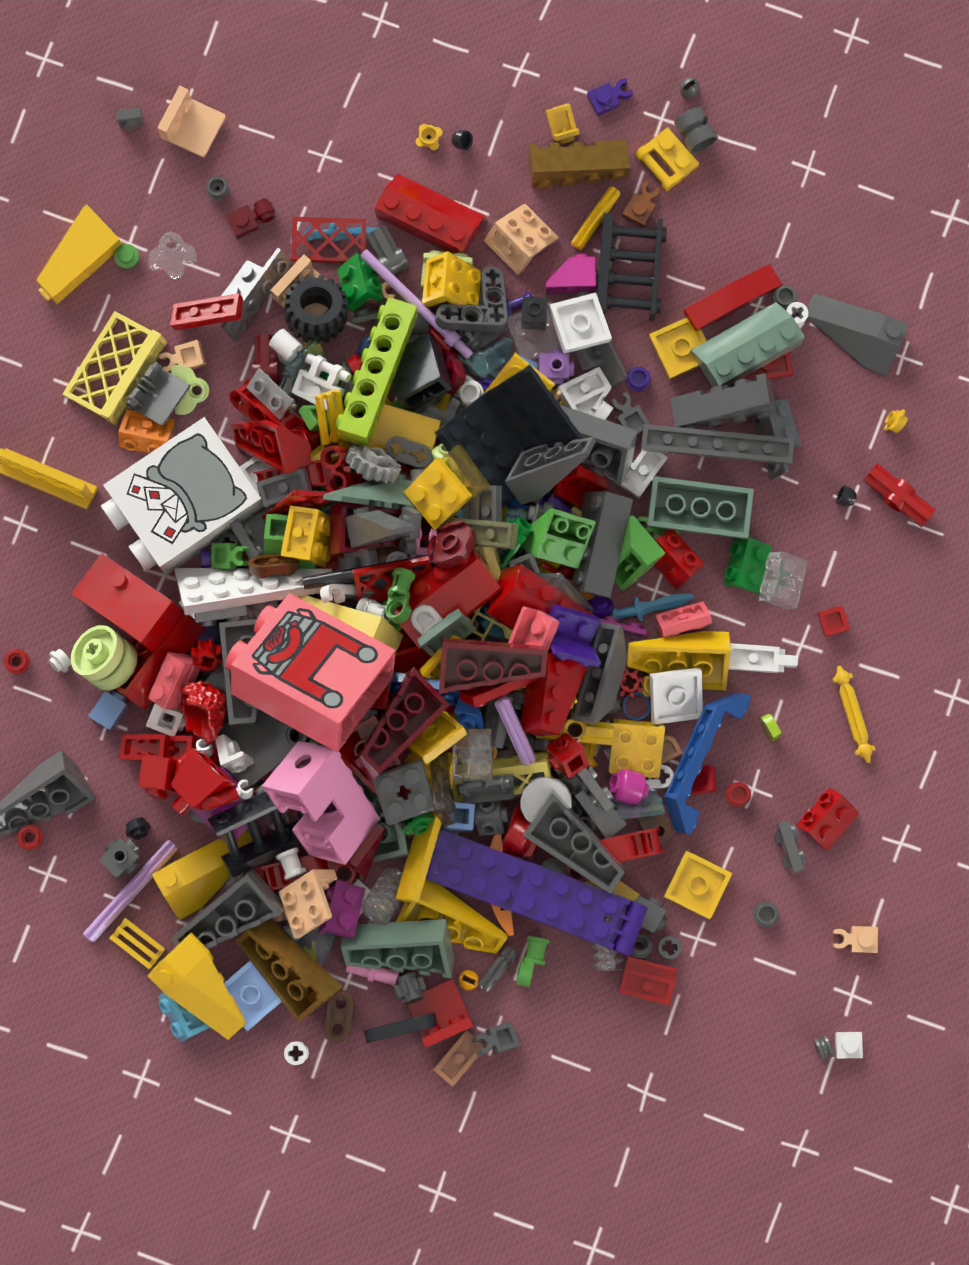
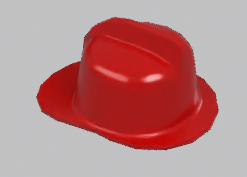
M521 803L516 806L513 812L508 832L503 841L502 851L513 857L524 856L531 858L538 845L523 836L530 822L521 811Z

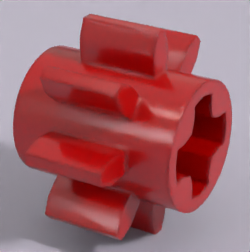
M212 639L199 640L197 648H191L193 666L198 665L203 672L205 670H216L217 663L223 662L221 645H215Z
M627 668L624 669V675L619 687L621 691L620 698L626 694L632 700L634 698L633 692L642 693L643 690L638 685L644 682V678L638 679L636 676L638 673L637 669L633 673H628ZM626 678H629L630 682H635L631 690H629L628 686L622 685Z

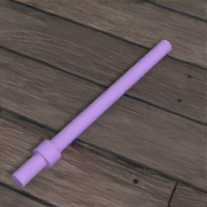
M367 249L360 255L409 304L417 306V312L445 338L444 342L449 347H454L466 360L474 354L460 340L461 336L456 331L438 327L435 323V315Z

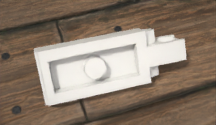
M730 643L729 670L784 673V667L797 668L798 656L785 655V649H780V647Z

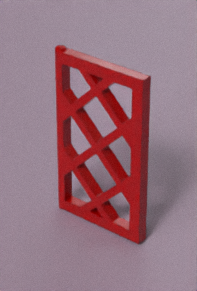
M292 216V256L290 260L298 261L301 256H297V247L302 242L313 252L308 257L311 262L345 263L350 258L344 253L354 244L357 245L362 254L366 250V219ZM297 222H310L314 227L302 236L297 231ZM322 223H336L340 228L328 237L319 226ZM349 223L361 224V233L356 238L345 228ZM315 230L326 239L317 250L306 240ZM340 231H343L352 240L342 251L332 241ZM330 243L339 254L332 258L322 257L319 252Z
M293 490L263 514L262 519L266 520V514L288 515L290 506L319 510L330 501L323 499L324 494L330 492Z
M429 556L354 569L353 573L358 598L357 604L367 590L376 593V595L366 598L376 602L388 600L387 592L392 586L394 577L385 574L386 571L394 570L395 568H404L412 571L416 575L414 581L411 582L412 585L431 570ZM425 564V568L420 573L411 569L413 566ZM374 574L367 582L361 580L359 577L362 575ZM379 578L388 581L382 589L373 586Z

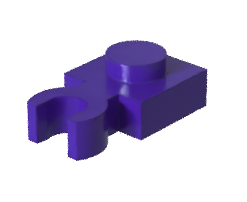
M627 79L619 80L613 88L608 82L587 92V97L597 116L619 107L620 102L618 99L627 100L632 97V90L627 92L621 90V87L627 85Z

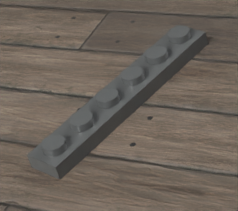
M644 424L641 451L792 465L795 438Z

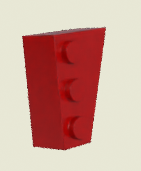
M548 653L546 676L539 677L538 680L529 683L525 690L521 720L524 732L539 737L559 735L588 667L570 659H558L552 653Z

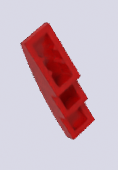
M769 264L685 308L683 312L696 332L733 315L737 310L756 302L760 297L775 291L783 284Z
M122 734L119 759L142 761L143 755L169 758L177 761L178 758L192 748L197 749L196 742L201 738L194 736H169L165 734ZM213 740L210 742L213 754L209 758L215 764H220L216 741Z

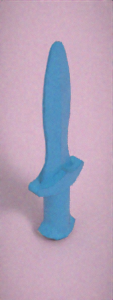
M331 223L329 229H322V231L330 237L339 227H336L335 223ZM308 227L305 231V234L308 233L312 228ZM361 227L347 229L354 238L361 233ZM366 227V235L377 228ZM315 230L306 240L310 242L314 239L325 238ZM340 231L332 241L335 243L336 241L350 238L343 231Z
M688 593L673 594L648 602H641L638 597H635L634 606L621 609L613 607L610 616L620 620L636 615L640 621H643L644 615L652 611L683 605L692 600L694 595Z

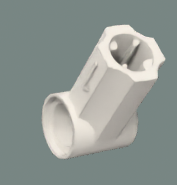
M285 329L279 330L270 340L269 346L276 351L279 361L284 366H295L300 361L299 354L303 345Z

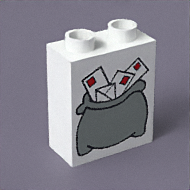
M205 417L105 483L103 486L112 498L101 505L117 530L130 523L140 539L131 544L129 548L144 570L147 571L158 564L166 576L173 572L174 568L180 567L201 553V550L207 549L211 546V543L217 542L219 536L232 532L230 523L237 519L240 523H243L265 509L261 497Z

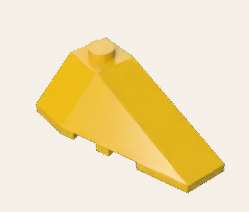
M700 631L628 643L627 666L650 674L699 667L702 671V690L726 691L731 652L729 632Z
M248 830L236 839L239 848L253 841ZM221 838L152 874L164 898L180 921L202 909L231 877L221 856L229 853L227 844Z

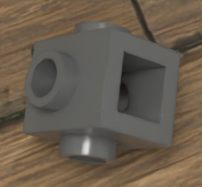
M504 800L476 803L473 826H477L479 835L505 834V826L510 821V814Z
M122 838L118 841L114 839L105 847L106 853L99 859L117 879H121L126 873L131 875L140 866L138 861L142 857L138 852L141 849L131 839L127 842ZM124 853L125 858L120 861V855Z

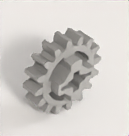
M353 445V447H350L346 457V463L350 464V468L355 469L357 473L363 476L362 478L369 481H383L384 483L390 481L393 483L394 480H397L401 471V465L397 464V460L392 459L390 455L386 454L379 447L372 448L361 445L358 447Z

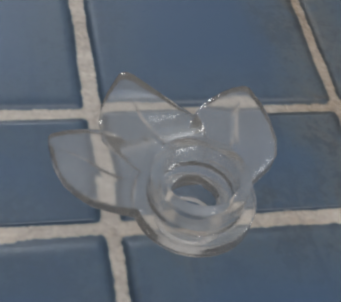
M175 232L163 234L159 240V246L150 251L148 258L150 271L164 268L166 274L176 281L184 274L186 264L197 262V254L194 247L184 243L182 237ZM169 242L176 243L174 248L167 247Z

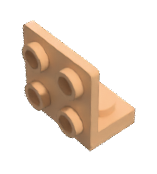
M179 86L158 126V131L162 139L205 158L226 116L213 108L191 99L189 90Z
M523 204L495 222L484 242L519 275L525 270L533 256L554 243L558 236L526 204Z
M303 255L270 290L272 298L284 309L286 293L288 290L291 291L290 286L293 283L298 284V279L302 277L305 280L308 279V275H314V278H318L320 275L313 269L312 262L307 256ZM314 303L306 306L303 310L310 315L318 316L325 314L329 309L322 304Z
M313 869L279 891L294 938L304 936L332 917L324 891L329 888L328 885L337 880L335 870Z

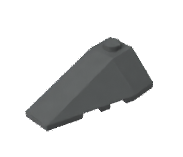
M814 293L807 308V320L823 334L833 339L844 352L847 351L857 360L856 362L860 366L886 377L909 325L887 315Z
M368 507L353 510L354 515L345 518L351 548L400 539L415 531L413 524L379 510L369 512Z

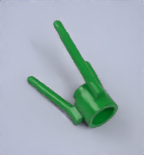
M518 517L515 521L509 518L506 522L519 525L516 550L508 549L500 560L502 569L506 568L520 546L533 532L532 526L521 517Z

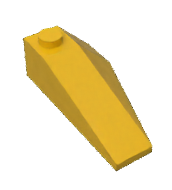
M426 879L419 902H404L396 922L446 919L451 942L463 944L466 949L497 954L508 938L505 932L443 886Z
M190 933L148 974V977L167 996L229 1040L247 1022L233 995L229 994L223 982L224 978L221 972L218 973L212 961L213 957L210 951Z

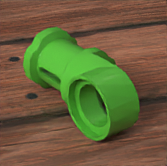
M395 568L392 574L394 577L393 583L387 592L389 597L385 613L393 622L400 624L407 621L411 615L412 609L408 604L410 599L409 589L416 575L410 570ZM399 606H403L402 611L398 615H394L395 610Z
M527 936L529 941L527 954L520 963L516 985L530 986L534 964L545 965L546 963L544 961L546 945L550 943V940Z

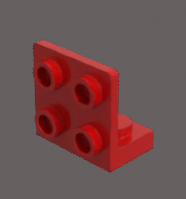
M452 979L422 992L424 997L422 1000L408 1004L413 1018L435 1012L438 1025L419 1030L425 1048L473 1027L455 982Z

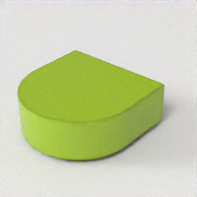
M766 714L760 717L762 726L770 741L773 742L779 739L781 730L773 716Z

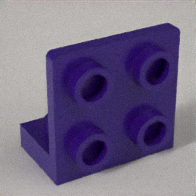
M553 604L548 615L560 622L550 645L553 655L561 660L570 659L577 661L586 667L590 665L599 667L601 661L590 643L601 622L600 619L594 615Z

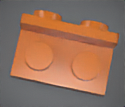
M126 409L118 431L119 447L129 451L150 454L171 439L175 427V419L168 418L164 425L161 426L137 411Z

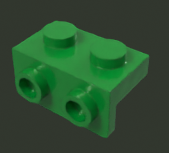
M356 253L337 269L342 291L346 293L347 309L355 311L370 298L377 301L384 299L378 273L360 257V254Z
M750 537L748 539L735 538L730 548V558L724 573L723 585L726 587H737L753 594H761L772 546Z

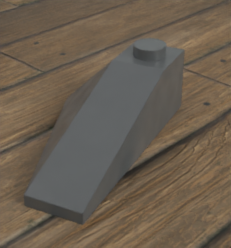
M594 437L572 440L567 445H564L562 442H556L554 447L551 448L547 444H543L520 453L505 483L521 505L528 502L535 503L542 499L548 491L589 456L596 440Z
M62 750L42 762L0 802V836L19 831L22 827L42 819L43 822L52 820L51 816L66 812V815L76 812L95 799L93 791L77 764Z

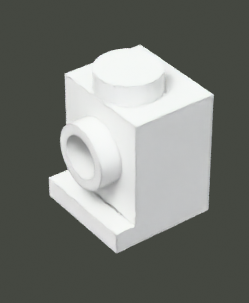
M155 703L146 727L169 736H175L177 730L183 731L185 726L184 714L181 713V710L164 709ZM167 713L172 715L174 718L172 720H167L164 715Z

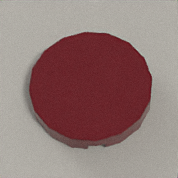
M453 521L443 525L439 529L440 533L437 536L433 535L428 545V556L436 566L452 568L464 561L472 552L476 542L475 532L462 521Z

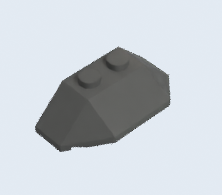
M601 622L590 643L601 663L599 667L590 665L587 668L576 694L578 702L574 703L573 708L569 711L573 721L594 725L614 708L627 662L623 627Z

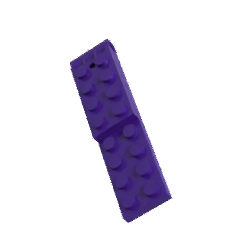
M442 829L439 830L426 875V880L629 957L648 910V907L627 898L608 893L598 887L532 862L521 860ZM607 916L610 917L611 922L606 923L604 921V918Z

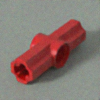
M878 463L863 480L883 497V501L890 508L904 513L921 528L936 511L925 500L915 494V489L908 482L895 478Z

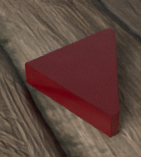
M378 824L373 827L349 861L356 876L362 881L367 879L385 831Z

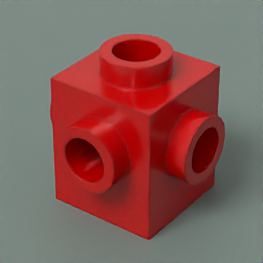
M564 733L545 746L549 754L547 760L550 766L555 771L559 769L568 779L589 766L584 753L585 748L578 738L573 739L570 735Z

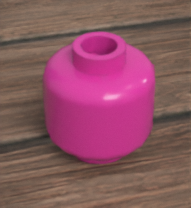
M621 769L612 775L609 791L615 800L636 805L642 798L645 799L647 797L649 785L646 784V778L642 773Z

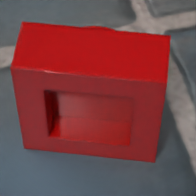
M843 605L817 613L824 637L850 630Z
M713 765L702 766L701 772L696 776L692 785L691 795L693 796L717 792L715 767Z

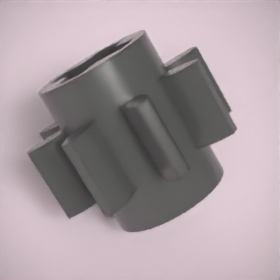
M409 973L397 979L399 985L394 986L398 1001L404 999L405 1004L408 1005L424 998L422 992L427 990L423 977L417 978L415 973Z

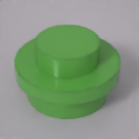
M123 244L116 249L114 259L119 267L130 269L138 263L139 253L133 245Z

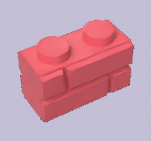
M167 652L148 698L161 708L181 710L180 699L183 696L180 693L181 689L188 682L195 683L201 668L198 665L193 666V658L187 654Z

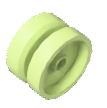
M103 625L95 626L83 633L75 643L71 653V665L74 671L100 690L111 691L123 685L133 674L137 664L135 647L113 629Z

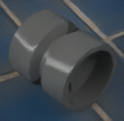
M702 107L688 110L674 122L680 135L686 136L684 142L691 154L710 147L718 140L712 125H707L709 119Z

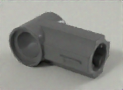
M385 225L366 235L378 260L393 275L409 268L405 255L400 248H397Z

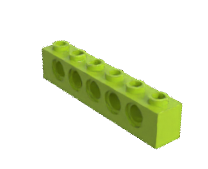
M388 297L386 305H381L378 313L380 321L378 326H373L369 337L371 344L369 349L365 348L362 353L361 362L363 364L361 370H356L352 381L354 388L352 393H347L344 401V406L346 407L344 414H339L335 424V428L338 429L339 439L368 447L417 320L416 305ZM391 325L398 327L396 330L387 329ZM381 347H388L390 349L387 352L379 351ZM372 369L381 370L378 374H372L370 371ZM366 390L373 392L370 396H364L361 393ZM358 412L365 414L362 418L353 417Z

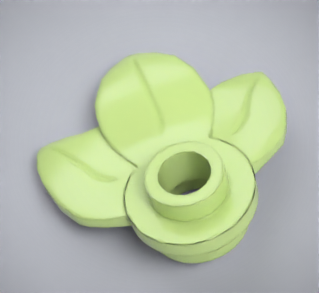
M174 365L171 367L172 375L191 385L176 406L175 414H189L195 409L197 403L207 399L210 392L209 385L205 380L197 378L191 368L183 365ZM194 386L201 387L202 392L200 395L194 393Z

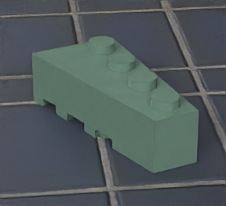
M446 919L357 924L355 935L352 939L342 938L341 949L347 966L380 969L381 966H386L394 969L393 971L404 972V969L419 970L421 975L430 976V972L443 973L442 977L452 978L455 956Z

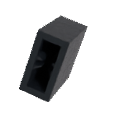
M429 333L407 344L393 380L397 400L411 412L453 389L441 345Z

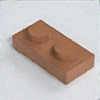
M467 1030L433 1070L452 1087L478 1057L477 1052L484 1048L481 1042L472 1043V1039L475 1037Z

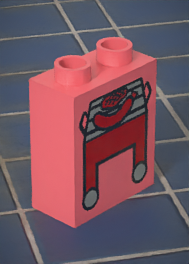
M289 593L277 609L268 605L262 610L254 626L255 636L248 644L238 641L230 650L225 661V668L231 671L232 695L338 752L393 680L396 650Z

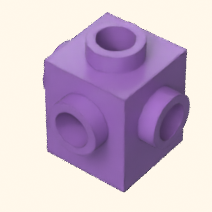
M550 350L549 353H539V372L554 382V387H558L568 382L569 376H574V361H569V353L564 354L562 350Z

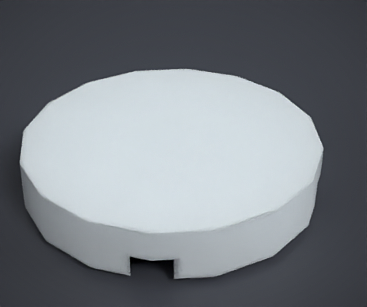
M539 777L531 781L524 788L520 800L521 811L525 818L531 822L552 789L571 808L572 797L567 786L555 778Z

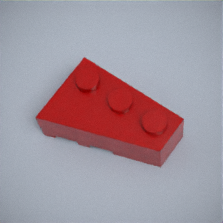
M142 755L138 787L145 790V794L152 796L151 798L167 800V795L179 796L180 794L171 786L176 760Z

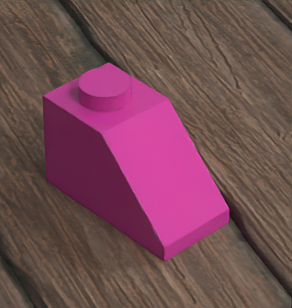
M577 254L574 257H570L546 282V294L580 293L581 291L595 293V257H589L588 254Z

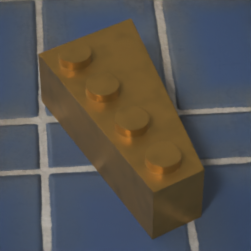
M626 140L595 141L592 143V146H587L583 142H573L568 147H562L559 143H549L547 148H538V143L529 144L528 163L532 189L548 190L556 185L572 187L580 182L596 184L603 179L619 181L629 176L630 163Z
M271 919L253 928H249L236 940V943L298 1023L320 1008L343 988L335 978Z

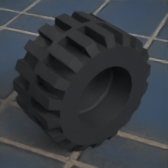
M308 275V279L305 280L302 277L298 279V284L293 283L290 286L291 291H287L285 299V321L288 323L290 332L294 331L296 338L303 337V342L308 343L309 340H312L313 344H319L321 340L327 343L330 337L333 339L338 337V331L342 333L344 324L347 322L346 293L342 291V286L339 283L334 285V279L329 277L326 280L324 275H319L318 278H314V275ZM318 303L326 306L329 311L323 315L315 316L306 313L303 309L310 304Z

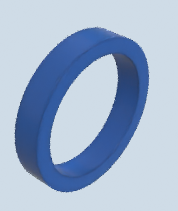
M633 692L634 696H641L646 700L648 704L646 714L642 717H632L628 714L626 702L630 698L629 695L624 699L622 708L627 718L640 721L645 719L650 713L651 702L643 693Z

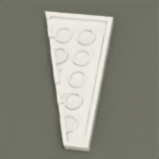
M174 568L184 613L189 615L285 599L289 593L296 597L318 594L322 587L304 590L302 577L332 572V569H299L293 575H270L267 578H257L251 575L249 568Z

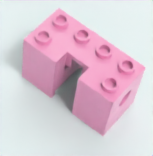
M298 741L262 787L280 813H284L289 808L301 811L304 814L292 831L309 856L346 865L373 827L379 822L380 817L375 811V806L368 801L363 793L364 789L352 776L351 769L344 764L339 751L335 752L328 747L317 745L313 742Z

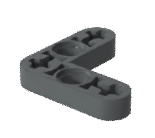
M488 266L483 269L480 280L482 306L443 304L439 306L435 315L437 326L445 330L502 331L508 318L502 271L494 266ZM490 277H492V279L495 281V282H494V285H493L492 287H490V286H491V279H490ZM494 295L499 298L500 302L493 303L488 300L487 296ZM494 312H496V320L499 322H495V319L492 318ZM465 315H474L478 321L469 322Z

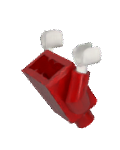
M199 739L196 742L197 749L192 748L176 761L171 786L180 795L173 802L172 807L182 815L185 814L190 806L202 811L212 810L231 803L239 797L249 799L253 795V788L247 791L242 790L248 786L247 780H241L238 783V788H234L235 783L209 758L213 754V748L211 744L205 748L206 742L204 739Z

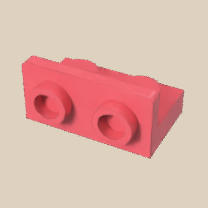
M704 601L655 615L661 638L676 636L693 629H701L712 623L711 614Z
M522 607L508 643L547 646L549 650L560 622L543 611Z

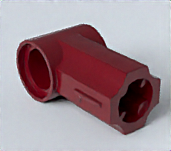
M260 334L254 336L255 362L252 363V377L260 368L265 374L270 376V379L279 384L278 361H276V351L269 346L270 340L274 335Z

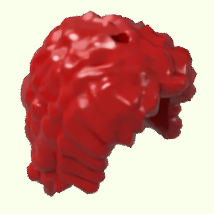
M198 681L197 683L188 682L180 692L183 695L180 699L181 713L184 714L186 731L192 732L194 737L199 736L201 739H206V744H210V742L217 739L220 729L224 727L228 714L226 696L222 693L221 689L216 688L210 683H204L203 681Z

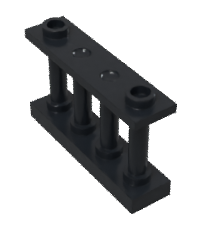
M604 214L597 284V297L604 317L606 309L618 307L650 310L649 321H654L655 313L660 314L661 299L657 298L661 242H666L667 227H662L663 219L659 218L656 229L618 226V223H613V214ZM626 236L655 239L654 253L616 250V247H611L612 238ZM616 259L653 263L652 276L614 273V271L609 270L610 261L614 262ZM618 283L652 286L651 299L641 300L612 297V294H607L608 285Z
M266 792L207 819L217 837L220 835L224 836L229 853L221 856L232 878L276 858L277 855L302 845L292 831L299 820L285 826L282 814ZM296 810L300 820L304 814ZM270 812L276 831L262 837L256 819ZM247 823L253 841L239 848L233 829Z

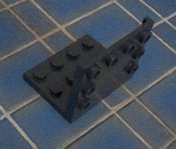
M530 364L480 395L434 432L474 487L502 486V509L516 498L505 481L521 452L543 444H547L551 448L554 447L556 442H562L564 445H567L572 440L584 438Z

